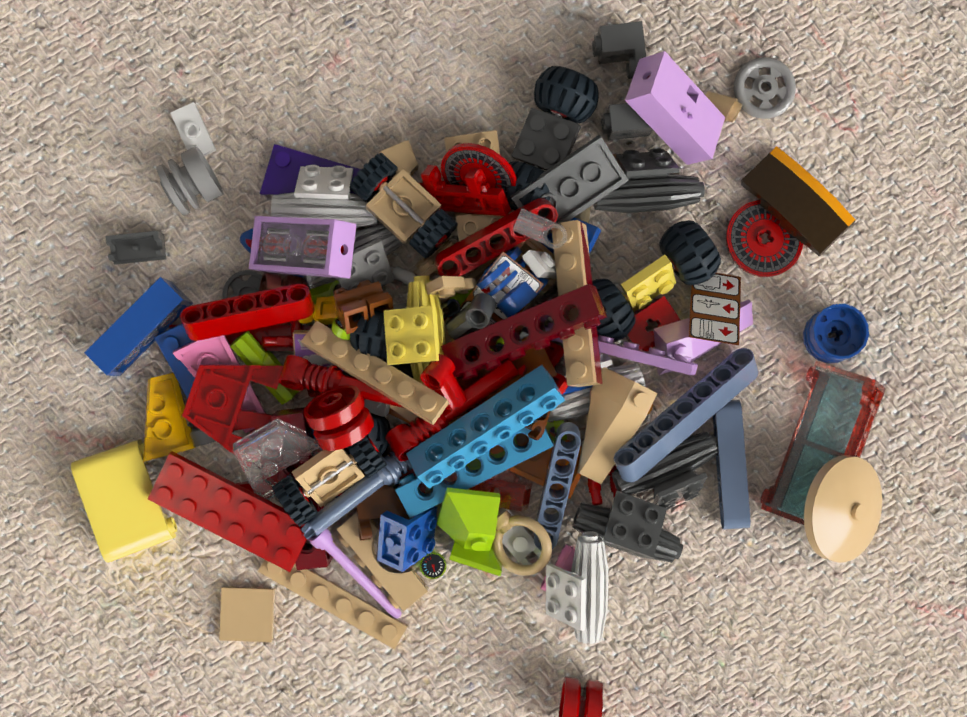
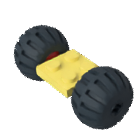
M688 220L670 226L664 232L659 242L663 256L621 284L622 293L609 279L603 278L592 281V285L597 288L607 318L600 320L601 324L597 326V335L614 338V342L625 338L635 324L634 312L649 306L658 295L668 293L676 284L674 273L687 285L701 284L715 275L721 264L720 254L711 238L698 223Z

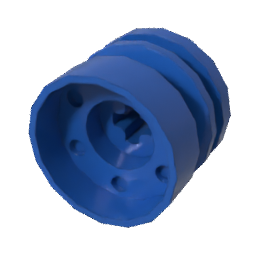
M518 246L506 252L514 261L522 253ZM523 258L517 262L523 268L527 265ZM507 260L497 265L498 268L493 272L489 271L486 276L485 274L494 264V262L491 263L481 277L483 280L481 282L479 280L476 285L482 290L493 282L510 266ZM516 270L513 271L487 294L490 296L497 294L516 277L518 272ZM529 270V273L544 284L542 288L536 293L524 281L510 290L496 306L507 318L511 317L526 306L545 287L549 280L547 278H539L532 270Z
M833 304L814 314L806 322L803 331V341L808 353L816 360L827 364L839 363L859 354L866 346L869 337L868 323L864 315L855 307L847 304ZM828 333H836L837 337L829 338Z

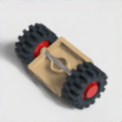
M381 152L375 155L374 158L372 157L369 163H366L363 169L358 171V175L352 179L353 181L349 187L365 203L368 202L366 209L403 244L413 236L409 244L426 259L450 237L458 223L443 209H440L441 204L404 169L395 176L398 167Z
M365 436L359 442L346 447L350 452L349 455L344 448L334 451L322 450L292 471L294 477L289 474L272 486V490L279 499L280 504L299 527L318 515V511L313 505L314 503L309 498L310 496L322 507L365 477L361 469L370 478L387 466L378 448L370 438Z

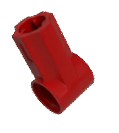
M438 354L439 361H431L421 373L420 379L425 386L448 400L449 404L445 409L454 410L462 406L466 401L465 393L453 375L455 364L447 356Z

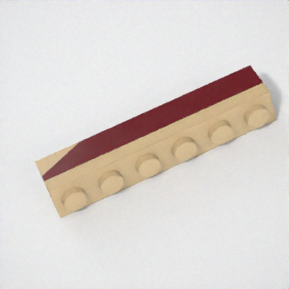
M578 220L555 223L551 227L558 296H561L584 285H592L586 224ZM576 306L569 311L571 321L578 317L579 311ZM597 326L587 330L584 327L577 329L574 336L563 340L567 386L583 387L602 384Z

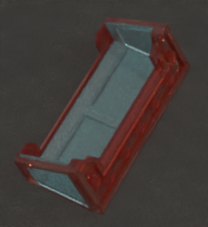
M815 361L814 367L811 366L807 372L806 381H809L810 391L775 485L765 489L760 499V503H762L761 509L804 525L806 497L814 477L828 461L835 457L849 455L861 458L886 390L877 380L819 361Z

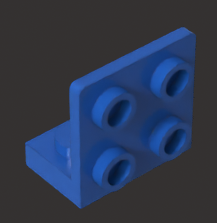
M437 506L414 516L410 520L389 511L381 514L377 561L403 572L427 554H430L436 543L434 536L437 526Z

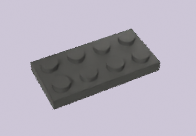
M598 135L543 172L532 184L530 182L529 186L521 191H516L510 197L519 209L524 206L519 199L536 187L542 189L545 183L550 191L549 193L542 194L540 198L551 197L549 202L554 206L558 214L555 223L570 221L629 180L603 138ZM549 208L540 209L537 217H546L549 213ZM552 227L536 235L538 239L542 240L552 233Z

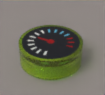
M431 552L423 557L420 563L422 574L430 579L441 577L446 570V560L443 555L438 552Z

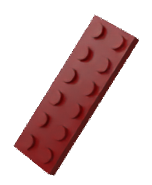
M173 451L169 453L148 497V500L288 572H291L307 541L303 535L304 533L301 531L305 524L299 527L283 507Z

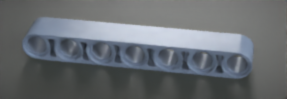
M747 348L734 351L623 445L614 455V462L621 478L626 482H635L752 383L759 374L753 352Z

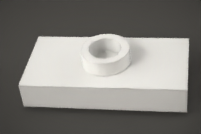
M194 102L170 112L187 150L197 146L204 156L217 151Z
M529 250L522 256L523 260L537 277L557 278L555 261L548 253Z

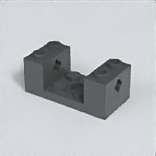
M642 21L600 26L597 35H594V41H592L593 56L598 57L599 64L629 61V63H626L627 78L633 79L639 59L646 57ZM628 103L609 105L606 113H603V118H601L602 133L607 134L608 141L649 136L653 130Z

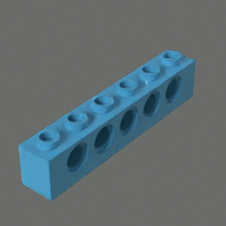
M541 365L407 452V457L417 478L428 488H431L441 483L443 479L457 470L464 468L477 457L486 454L497 444L509 439L514 433L525 426L532 424L548 411L554 410L565 399L552 376Z
M525 427L509 439L497 444L505 450L503 457L494 458L489 450L486 454L477 457L481 462L479 469L471 470L466 465L461 470L456 471L457 479L455 481L448 482L443 479L441 483L433 486V491L429 494L421 492L419 484L422 481L417 476H414L413 473L399 480L400 485L396 487L395 491L409 518L442 503L447 487L468 490L553 447L554 443L547 429L545 428L542 437L536 441L528 436L531 430ZM523 433L528 436L529 442L525 446H518L513 440L515 435Z

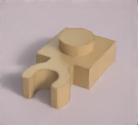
M441 276L426 283L427 294H437L439 298L453 297L455 293L467 294L468 290H473L476 287L475 278L464 279V277Z

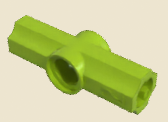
M249 331L241 334L230 344L233 351L246 365H281L279 360L270 351H266ZM280 383L278 389L266 386L282 405L299 392L286 388Z

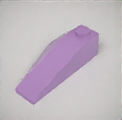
M750 300L740 302L741 332L753 324L752 302ZM690 318L653 329L655 348L664 350V356L675 358V354L691 357V362H694L722 343L690 338ZM657 367L659 375L672 372V370Z

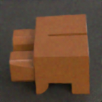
M365 280L352 290H347L344 287L334 290L336 315L346 334L353 333L358 328V321L354 322L352 319L354 314L360 312L361 316L367 319L368 322V312L372 318L375 315V310L381 312L384 310H394L391 295L388 292H383L379 281L371 283L369 280Z

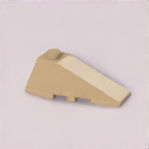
M605 367L601 368L602 384L593 385L590 390L589 413L586 415L585 421L587 426L585 438L582 441L578 466L579 474L600 484L603 483L615 465V453L632 439L646 418L658 394Z

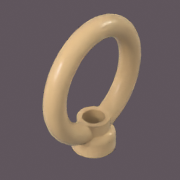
M507 510L498 516L492 548L500 564L508 571L523 576L533 575L542 571L549 563L552 555V543L546 529L530 517L523 515L511 516ZM513 526L529 528L539 538L541 555L533 564H518L512 561L505 553L502 544L503 535Z

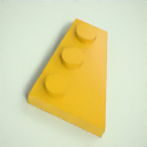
M174 373L148 379L143 462L168 456L172 451L179 453L196 448L191 439V428L182 416L185 405L178 380Z

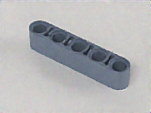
M731 400L713 415L714 435L718 439L716 468L720 519L723 530L750 528L751 522L742 406L740 400Z
M571 422L562 423L556 430L554 446L552 447L536 521L547 532L552 534L550 536L552 549L556 547L580 449V431ZM565 434L575 436V439L570 442H566L561 438ZM566 459L569 463L565 466H559L556 464V461ZM555 483H559L562 486H564L560 490H553L552 488H550V486ZM555 508L557 512L555 514H548L545 510ZM534 533L535 546L541 550L540 540Z

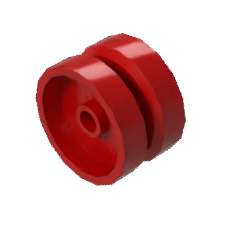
M353 385L329 389L316 396L304 409L306 421L314 430L313 435L322 450L334 451L352 446L367 436L374 427V420L369 410L364 406L363 396L360 390Z
M565 676L558 717H602V681L588 680L584 685L581 696V683L579 679Z

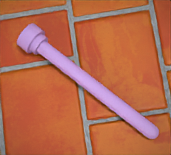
M328 529L318 536L315 535L308 539L316 549L326 550L393 618L397 619L401 616V610L399 608L396 609L389 602L387 596L332 542V534Z

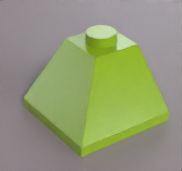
M447 487L437 517V525L463 549L490 551L496 534L500 493Z
M454 541L449 560L501 576L502 565L492 546L490 551H474L463 549Z

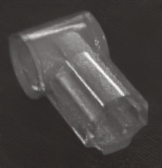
M523 208L513 227V231L553 249L562 247L567 241L568 233L565 226ZM558 228L562 231L563 239L559 243L549 241L547 233L550 229Z

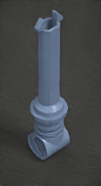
M393 451L389 452V456L385 455L383 457L387 466L370 478L366 475L321 509L318 515L310 519L301 529L304 537L309 539L315 535L318 536L383 485H391L393 483L397 485L399 478L402 477V473L406 474L407 469H412L410 461L401 462Z

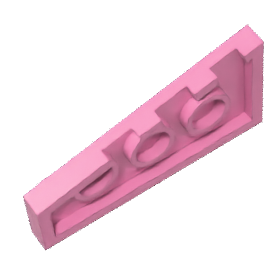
M225 335L192 341L172 352L194 377L197 374L199 365H240ZM249 384L241 410L248 409L266 413L251 384ZM255 428L242 429V430H243L245 433H247V432H249V431H251V430H253V429H255Z

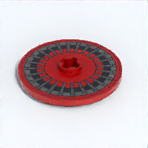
M474 143L458 144L451 147L442 159L441 173L447 185L467 186L464 177L471 168H481L486 177L485 183H489L490 188H505L506 192H508L509 186H516L517 178L511 165L500 154L488 147Z
M756 200L742 206L731 217L726 229V246L732 260L743 271L758 277H773L784 273L796 263L802 252L803 243L780 226V220L760 206L761 200ZM767 233V239L770 240V242L768 241L767 243L763 244L761 243L762 238L759 237V235L761 236L762 234Z

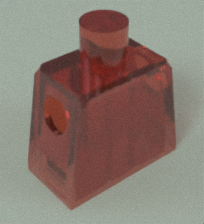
M491 477L469 489L494 493L495 487L499 488V508L524 511L529 509L532 483Z

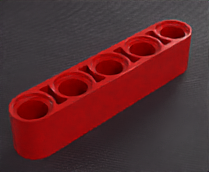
M545 198L535 199L444 249L435 258V266L439 275L460 277L497 257L502 252H506L548 229L557 221V210ZM549 208V213L546 217H537L540 209ZM525 221V227L521 231L513 230L515 223ZM493 235H502V239L499 243H489L490 238ZM469 248H478L475 256H465ZM452 260L455 262L453 268L449 270L442 269L445 261Z
M293 284L186 307L181 312L180 319L188 337L191 340L200 341L305 319L314 313L315 306L308 286L305 284Z

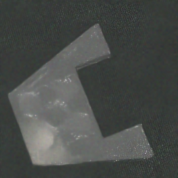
M279 419L268 423L233 443V452L254 493L269 501L276 497L272 490V486L276 482L270 476L309 455L314 457L322 451L317 441L306 435V431Z

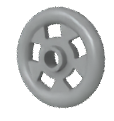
M760 57L747 62L738 71L734 81V95L738 99L737 102L742 104V110L760 119H770L784 113L792 104L796 93V83L790 69L781 61L770 57ZM759 68H770V75H759ZM782 76L785 87L778 88L775 78ZM747 77L754 79L752 89L744 87ZM761 84H768L770 90L763 91L761 88ZM753 95L762 101L759 107L749 102ZM778 95L781 101L773 107L769 100Z

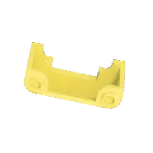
M141 439L71 463V471L101 555L107 563L176 537L175 532L178 531L174 518L163 514L161 506L148 500L153 484L146 467L148 461L143 462L144 443H142Z

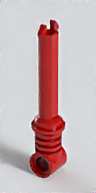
M288 355L286 357L278 382L286 388L302 391L306 388L316 392L319 391L320 393L338 386L353 385L360 390L363 399L404 408L357 378L344 375L336 365H331L330 367L318 366L295 355Z
M508 358L501 363V366L494 368L463 390L466 398L464 404L454 410L445 409L434 425L422 418L416 417V422L410 421V426L408 424H401L391 429L385 439L397 459L401 462L409 460L407 452L421 444V442L426 441L427 438L432 437L433 434L435 435L449 426L450 421L518 374L523 377L527 369L525 364L516 369L512 363L514 360Z

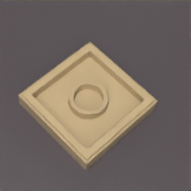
M222 587L219 640L272 642L275 588Z

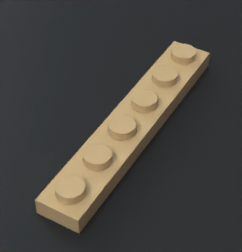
M317 320L301 340L302 345L432 425L435 424L449 404L446 398L395 367L387 365L380 358L370 356L371 354L368 353L367 355L362 354L360 349L356 351L351 346L350 340H344L335 336L330 328Z
M264 560L258 570L259 573L394 650L408 627L402 621L393 618L388 613L311 569L297 570L296 563L291 572H288Z

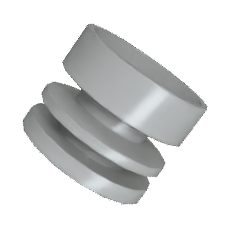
M197 146L181 153V159L184 164L181 168L173 159L168 160L171 173L163 164L156 167L166 196L184 216L190 213L187 200L194 209L199 208L196 195L201 194L207 202H211L224 195L217 177Z

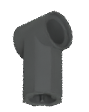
M486 293L476 294L470 304L447 321L445 326L448 330V335L456 340L473 333L477 329L486 327L496 308L494 298Z

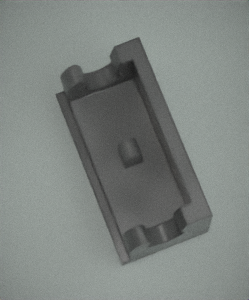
M160 231L105 236L106 244L110 246L111 250L108 258L114 262V265L166 260L164 233Z

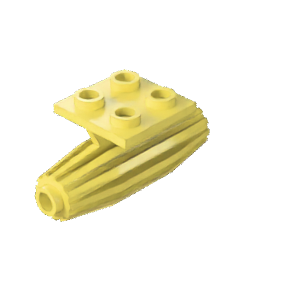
M430 276L413 277L414 282L408 283L406 308L384 310L383 312L387 365L410 363L414 380L423 384L420 379L421 373L431 361H439L438 354L444 355L441 346L445 344V331L439 295L427 294L426 283L431 282Z

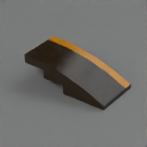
M777 146L741 180V186L761 200L760 206L780 220V226L819 257L855 223V218L817 179Z

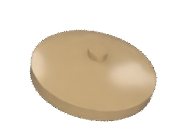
M849 455L835 457L818 471L810 485L804 508L805 532L814 552L826 560L843 563L855 559L867 548L876 533L882 510V490L876 471L866 460Z

